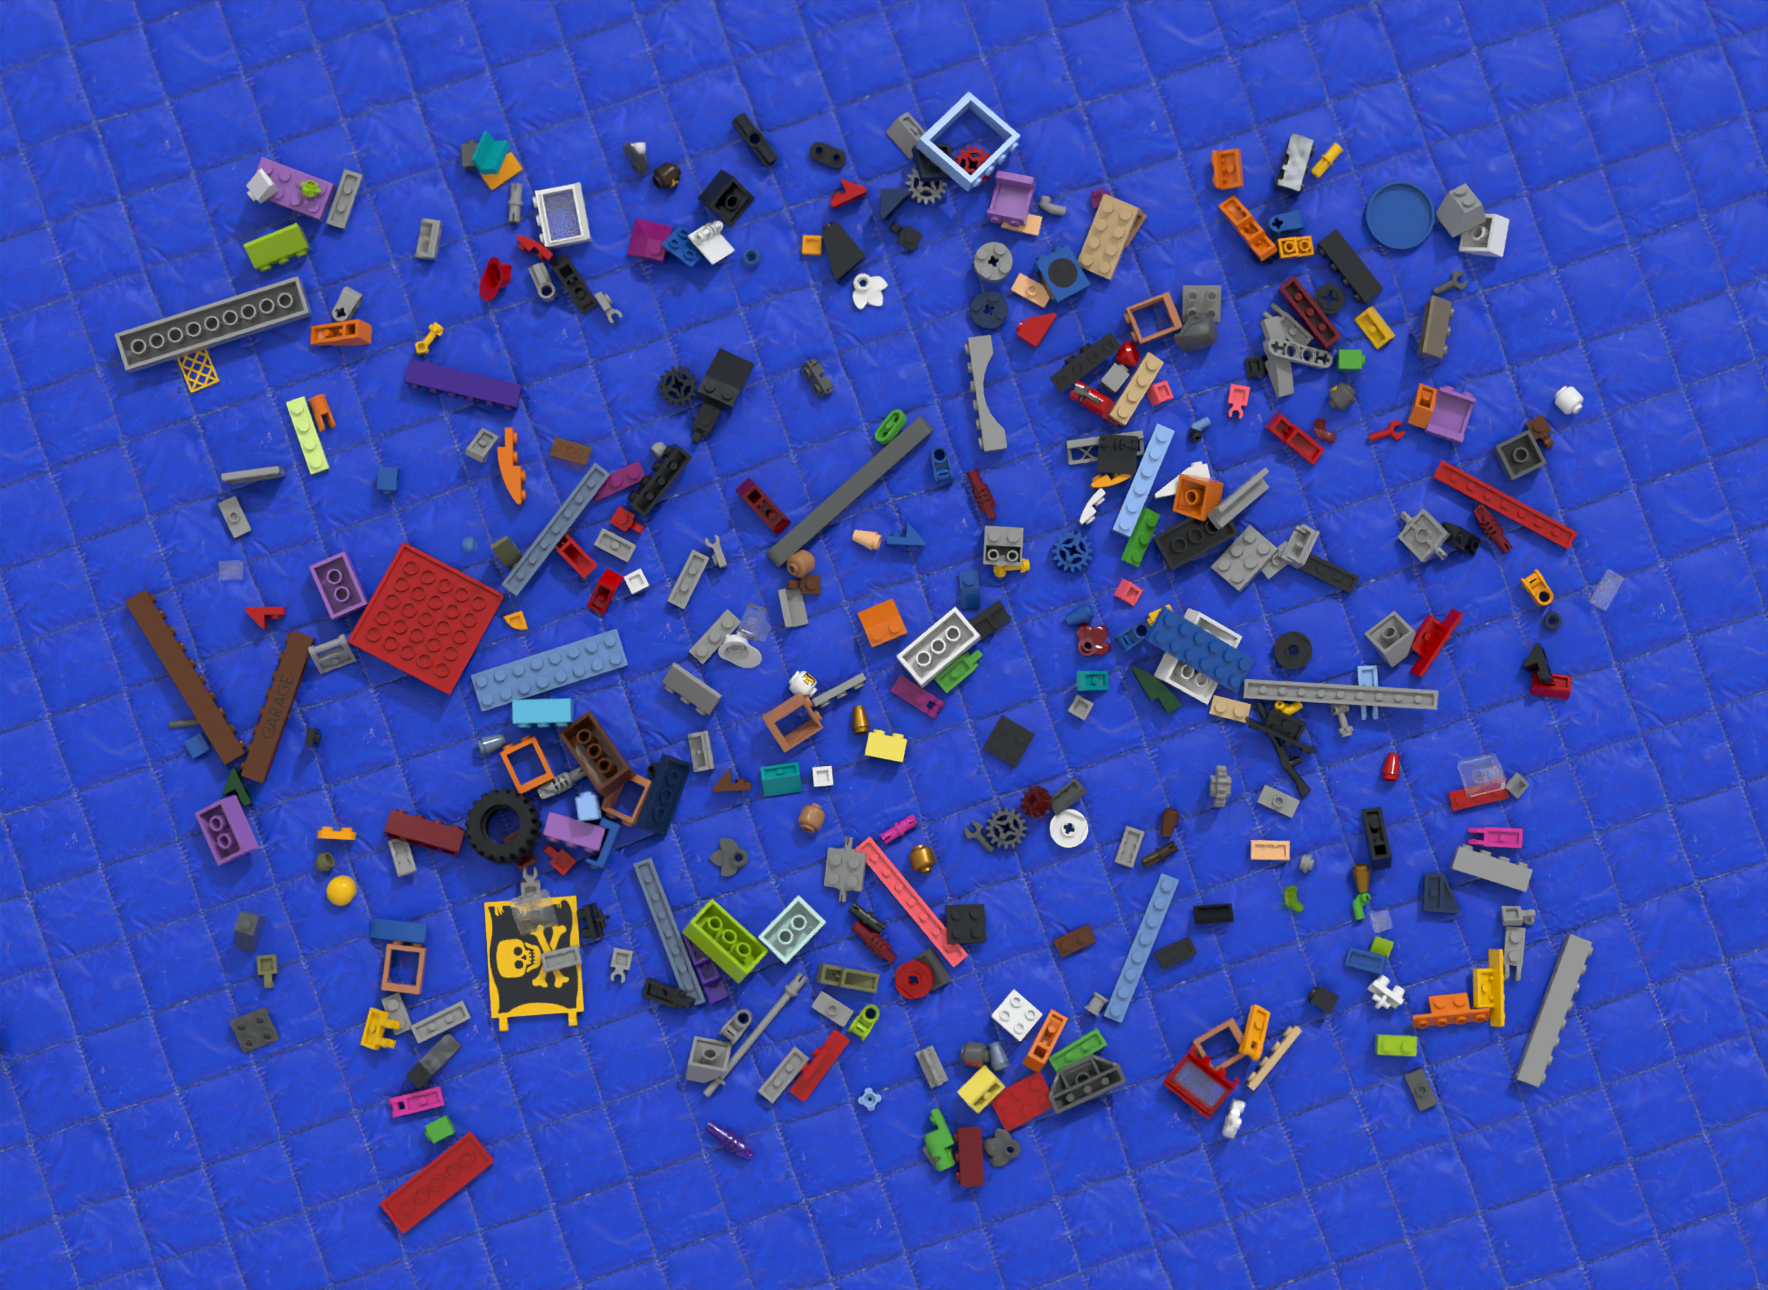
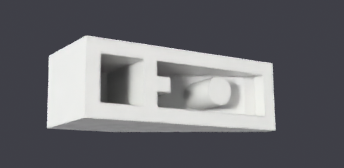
M1202 461L1191 463V467H1188L1181 473L1210 478L1208 465L1202 464ZM1179 475L1154 495V499L1176 495Z

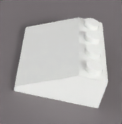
M1188 608L1184 615L1185 619L1232 647L1237 648L1242 638L1239 634L1198 611ZM1166 652L1154 674L1155 678L1207 705L1218 685L1215 681Z

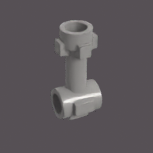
M1331 704V713L1338 715L1341 726L1338 729V733L1341 734V737L1353 735V727L1348 726L1345 715L1346 712H1349V704Z

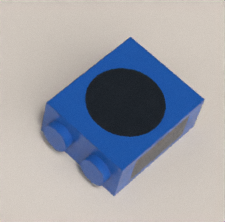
M1060 245L1052 250L1053 253L1048 256L1042 254L1035 259L1036 262L1032 266L1054 306L1077 295L1090 286L1069 245L1065 247Z

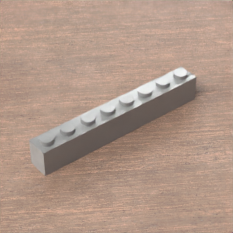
M1572 934L1566 935L1515 1073V1079L1536 1087L1544 1083L1546 1066H1550L1553 1055H1551L1552 1050L1557 1047L1560 1037H1558L1559 1031L1563 1030L1566 1024V1019H1564L1566 1012H1570L1573 1001H1571L1573 993H1577L1580 983H1578L1580 975L1583 976L1586 970L1584 963L1586 958H1589L1592 954V942Z

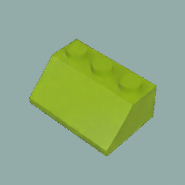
M297 223L243 244L254 268L257 271L261 270V272L272 269V265L277 263L279 265L288 263L292 257H303L308 254L307 251L311 250L303 229Z

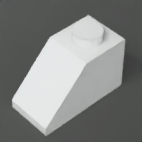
M262 168L246 185L249 189L247 193L253 201L257 200L260 204L279 191Z

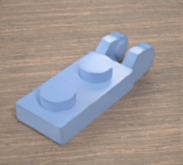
M1377 665L1357 666L1358 686L1378 687ZM1360 705L1361 720H1366V705ZM1372 706L1373 719H1378V706Z

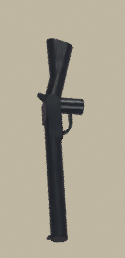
M1260 701L1253 705H1256L1264 723L1268 713L1263 702ZM1270 738L1282 764L1283 773L1287 771L1292 777L1302 798L1311 789L1293 768V766L1302 763L1300 756L1294 758L1291 753L1292 759L1289 760L1285 753V750L1288 749L1283 748L1279 738Z

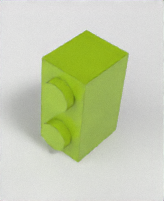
M1375 1034V1054L1416 1056V1036Z

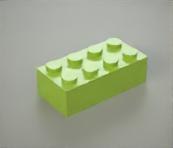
M713 899L705 905L682 931L684 935L738 984L769 951Z

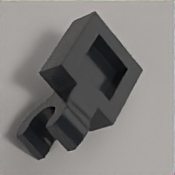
M893 222L889 227V231L899 236L897 242L912 252L923 237L921 233L908 225L903 229Z

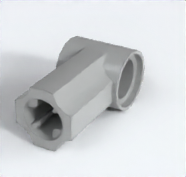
M544 262L537 263L528 268L541 299L545 302H552L557 295L556 289ZM545 288L552 289V293L549 296L542 294Z

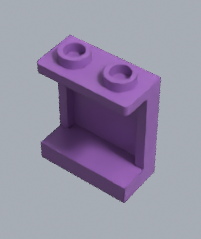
M997 170L995 177L997 182L990 209H987L986 212L987 217L991 222L997 224L1004 222L1013 227L1025 226L1036 187L1035 179L1030 176Z
M1444 385V387L1438 388L1434 410L1424 432L1461 444L1473 405L1477 399L1473 398L1471 393L1464 391L1458 393L1454 391L1455 388Z

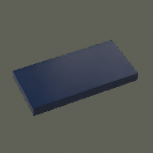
M662 753L636 824L637 827L663 836L667 835L689 775L691 763Z

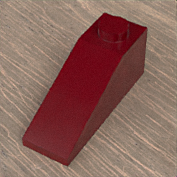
M747 478L735 490L777 535L791 523L750 478Z

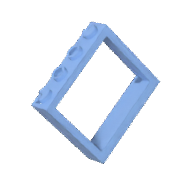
M968 92L919 139L916 148L968 192L973 186L978 187L982 182V178L985 175L988 177L995 169L994 166L997 163L1000 165L1006 159V154L1014 152L1015 148L1019 145L1020 135L974 95ZM968 108L1007 140L971 176L933 144Z

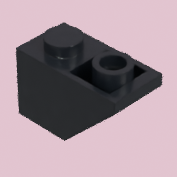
M1443 521L1442 526L1450 534L1443 544L1474 557L1481 539L1461 526Z

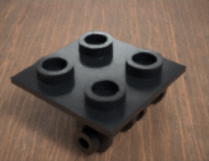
M1100 434L1097 472L1136 475L1138 436Z

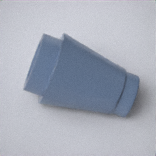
M503 733L481 737V740L477 741L481 755H489L506 744Z
M1000 1043L989 1044L990 1063L994 1072L1008 1068L1009 1060Z

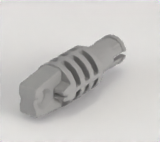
M581 766L569 773L565 771L546 782L537 791L542 800L549 799L575 785L574 782L587 776Z

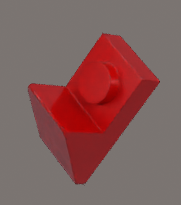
M840 179L845 193L839 192L831 196L832 199L829 200L832 210L867 195V190L865 187Z
M245 607V611L265 631H267V616H270V619H281V616H287V608Z

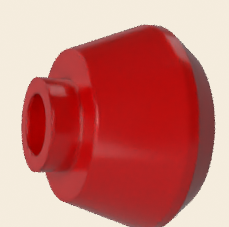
M1126 341L1115 354L1118 363L1124 366H1136L1139 362L1137 348L1132 342Z

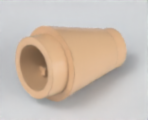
M855 530L852 541H856L870 550H878L882 540V535H879L878 532Z

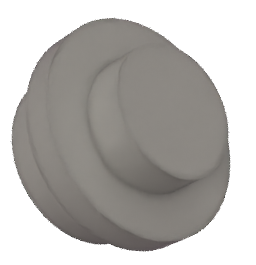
M1313 855L1303 856L1299 869L1303 870L1304 873H1307L1308 870L1312 871L1315 860L1312 859Z

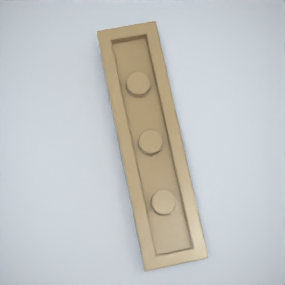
M1147 352L1108 416L1122 426H1125L1164 362L1150 352Z
M1294 1025L1293 1027L1289 1026L1283 1033L1285 1037L1282 1041H1277L1272 1046L1271 1051L1273 1052L1270 1056H1265L1258 1064L1260 1068L1257 1072L1253 1071L1246 1079L1248 1081L1246 1085L1253 1091L1257 1088L1302 1032L1300 1028Z

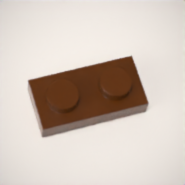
M1088 924L1053 940L1061 958L1096 942Z

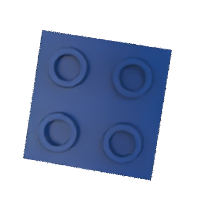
M679 225L661 246L692 268L698 260L701 261L704 258V255L688 238V235L691 233Z

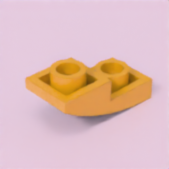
M1311 236L1277 239L1280 258L1314 255Z
M1115 473L1112 475L1113 479L1111 480L1107 474L1104 476L1099 474L1092 479L1093 483L1090 487L1092 489L1112 487L1130 479L1131 475Z

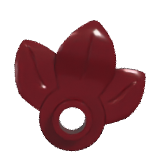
M1087 622L1082 623L1077 630V637L1079 639L1077 649L1079 653L1086 657L1093 654H1106L1111 648L1105 642L1108 634L1107 627L1099 625L1091 628ZM1084 644H1089L1090 649H1086Z

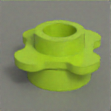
M314 181L300 183V186L303 187L302 194L305 196L316 197L317 193L321 192L319 184Z

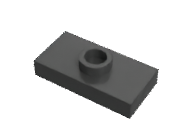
M1074 778L1045 802L1058 816L1087 793V791Z
M1422 1068L1404 1075L1419 1111L1438 1104Z

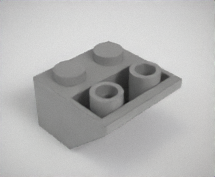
M985 526L983 564L1022 566L1024 528Z

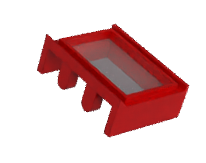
M1193 1044L1167 1074L1163 1084L1166 1085L1168 1090L1179 1095L1185 1103L1193 1106L1199 1114L1209 1119L1229 1094L1235 1090L1239 1079L1236 1077L1232 1083L1224 1077L1226 1074L1224 1068L1220 1067L1216 1071L1209 1066L1210 1057L1205 1055L1200 1059L1193 1053L1197 1047Z

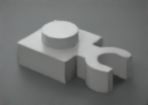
M523 868L525 880H521V900H541L540 880H535L537 868H533V874L531 875L526 873V868Z
M614 947L610 967H615L616 969L611 974V981H614L616 974H620L622 977L621 983H624L626 979L624 969L630 970L633 951Z

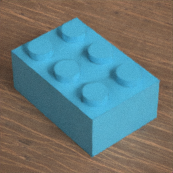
M572 699L512 700L513 724H517L520 728H531V724H537V727L540 728L550 727V724L554 723L558 727H568L569 723L574 722V700Z

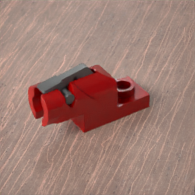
M1077 380L1074 386L1075 389L1071 391L1068 397L1084 406L1088 411L1118 427L1119 423L1108 416L1115 402Z

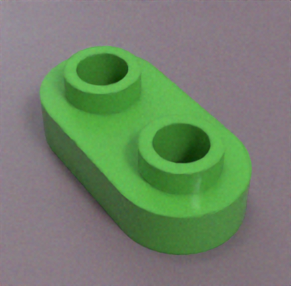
M899 409L890 412L876 430V440L882 445L889 444L905 425L907 416Z

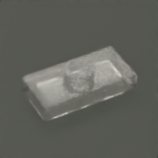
M1606 569L1588 603L1606 611L1624 577L1610 569Z

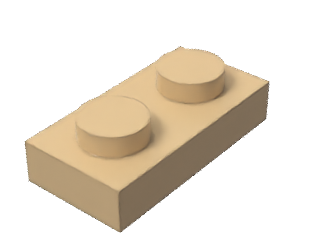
M1213 695L1209 714L1247 723L1245 718L1249 715L1251 704Z

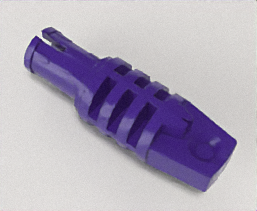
M713 1120L710 1121V1126H707L705 1131L719 1139V1144L734 1155L747 1161L751 1158L755 1151L745 1140L731 1130L723 1129Z

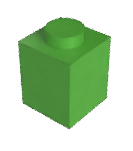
M1362 350L1337 351V371H1360L1362 366H1365V355H1362Z
M448 1114L426 1125V1130L424 1131L429 1141L432 1140L433 1144L456 1132Z

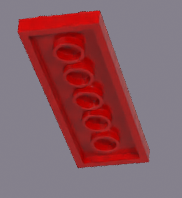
M470 1131L383 1200L380 1205L404 1234L495 1160L473 1132Z

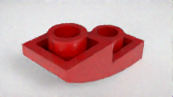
M521 235L516 237L519 241L517 245L524 253L528 251L532 254L537 249L536 254L542 261L546 259L548 262H551L555 258L548 249L538 242Z

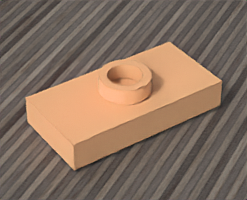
M1028 214L1025 226L1013 227L1008 223L1002 222L1001 228L1038 236L1042 217Z
M1019 273L1011 291L1045 308L1049 296L1043 285Z
M1251 840V860H1289L1290 841Z

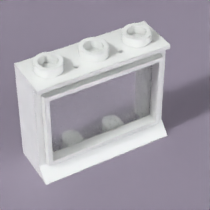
M580 182L535 191L536 196L533 197L534 207L539 210V215H536L538 227L542 226L543 233L540 234V240L546 249L592 241Z

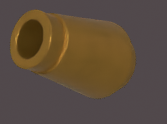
M854 706L852 714V730H854V734L862 735L869 733L871 726L864 706Z
M1367 863L1354 864L1352 873L1357 892H1368L1371 868H1369Z

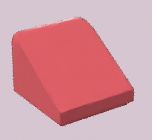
M1167 380L1150 386L1146 391L1152 406L1174 398Z
M1122 579L1114 596L1134 607L1143 590L1130 581Z

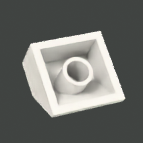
M1485 214L1486 222L1461 234L1459 251L1482 256L1503 257L1509 219L1498 214Z

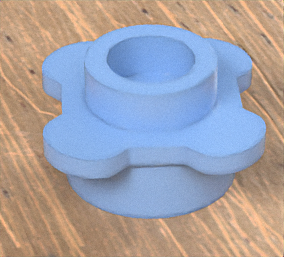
M866 1088L865 1093L859 1097L858 1102L859 1104H864L869 1111H873L876 1103L881 1101V1096L875 1094L871 1088Z

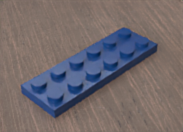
M1162 606L1144 639L1236 694L1254 662V659L1165 606Z

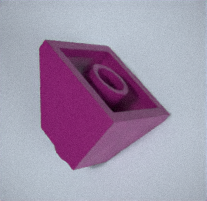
M636 218L627 256L664 264L667 250L661 244L672 233L673 227Z

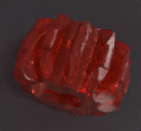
M1035 785V787H1028V792H1023L1025 796L1020 799L1023 802L1020 807L1024 810L1025 815L1036 819L1038 816L1044 817V812H1050L1048 807L1053 804L1049 801L1053 797L1048 794L1049 791Z

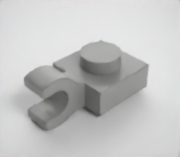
M600 291L594 295L607 314L611 324H614L612 320L614 314H618L620 318H623L619 310L611 308L610 305L613 302L607 293L603 295Z
M715 535L716 542L714 544H710L708 538H705L706 545L714 550L715 554L712 555L715 566L719 565L720 568L727 567L728 565L720 546L718 535Z
M1501 906L1503 926L1522 925L1523 922L1528 925L1535 923V910H1521V906Z

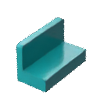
M485 131L474 152L472 161L482 175L498 174L511 145L508 140L494 141L490 133Z
M798 762L760 767L765 797L802 791Z

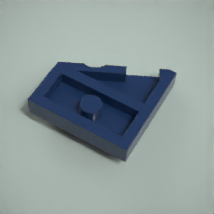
M1424 873L1423 911L1461 913L1445 874Z

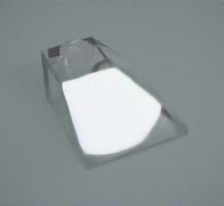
M1495 753L1457 761L1467 798L1505 789L1506 779L1501 763Z
M548 888L510 900L513 916L521 936L559 925Z

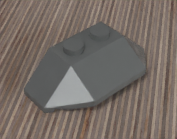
M1091 1054L1057 1070L1048 1097L1056 1114H1059L1127 1081L1119 1064Z

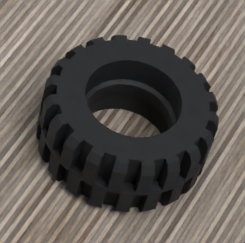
M501 788L500 791L497 789L490 790V794L484 793L480 795L482 799L479 801L475 800L472 803L474 808L468 810L469 819L465 820V826L468 828L465 833L466 837L469 838L471 847L485 859L497 864L504 863L506 865L511 864L513 861L517 863L522 861L523 856L528 857L531 854L529 851L537 847L536 840L537 838L540 839L542 834L539 832V829L542 828V822L539 820L541 816L539 811L535 809L536 806L519 792ZM510 809L519 816V831L510 842L497 844L488 836V823L496 812Z

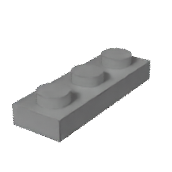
M344 169L326 221L328 225L346 229L364 177L363 175Z
M692 549L667 600L668 602L685 610L708 564L709 557Z
M727 609L689 652L704 664L722 645L725 635H731L742 622Z
M862 672L812 699L815 707L820 706V708H823L831 703L830 699L834 697L840 699L847 695V690L852 687L856 690L864 686L866 678Z
M462 1000L410 1027L419 1044L470 1019L471 1016Z
M794 1046L758 1092L773 1104L810 1058Z

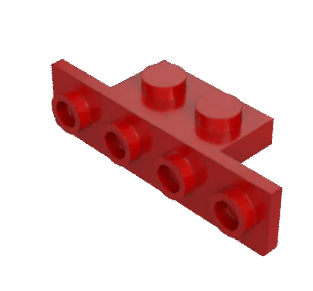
M1451 609L1442 623L1432 615H1427L1416 631L1410 647L1420 656L1410 670V673L1422 677L1428 671L1430 664L1439 655L1444 643L1449 640L1452 631L1459 625L1463 613Z
M834 1029L821 1048L818 1046L811 1055L813 1059L810 1063L806 1062L800 1069L802 1073L789 1089V1092L805 1102L847 1046L849 1039Z

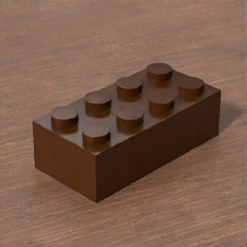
M591 711L586 712L558 733L598 792L605 798L636 776L634 770L598 718Z

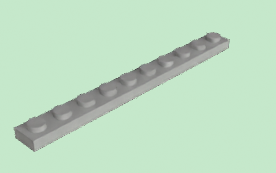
M1245 679L1244 698L1434 710H1437L1438 690Z

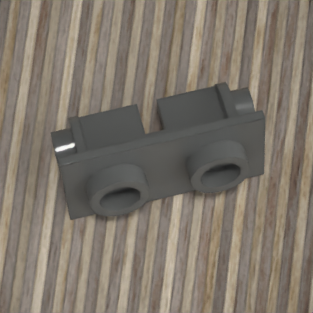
M815 358L807 360L801 366L804 377L809 380L813 392L820 399L834 391L832 388L834 386L828 376L820 377V374L825 371L818 360H815Z

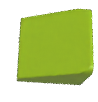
M1374 936L1369 952L1387 956L1388 960L1394 942Z

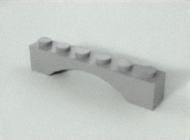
M991 335L968 338V343L964 344L966 355L970 354L971 362H967L969 374L972 373L973 381H970L971 392H975L976 400H973L974 411H978L979 416L978 419H975L977 430H981L982 436L978 438L979 448L983 449L984 453L1007 450L1005 429L991 415L984 396V374L988 363L993 357Z

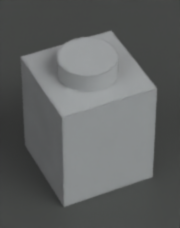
M1114 363L1101 379L1100 384L1115 395L1130 376L1127 373L1129 370L1121 363L1119 365Z

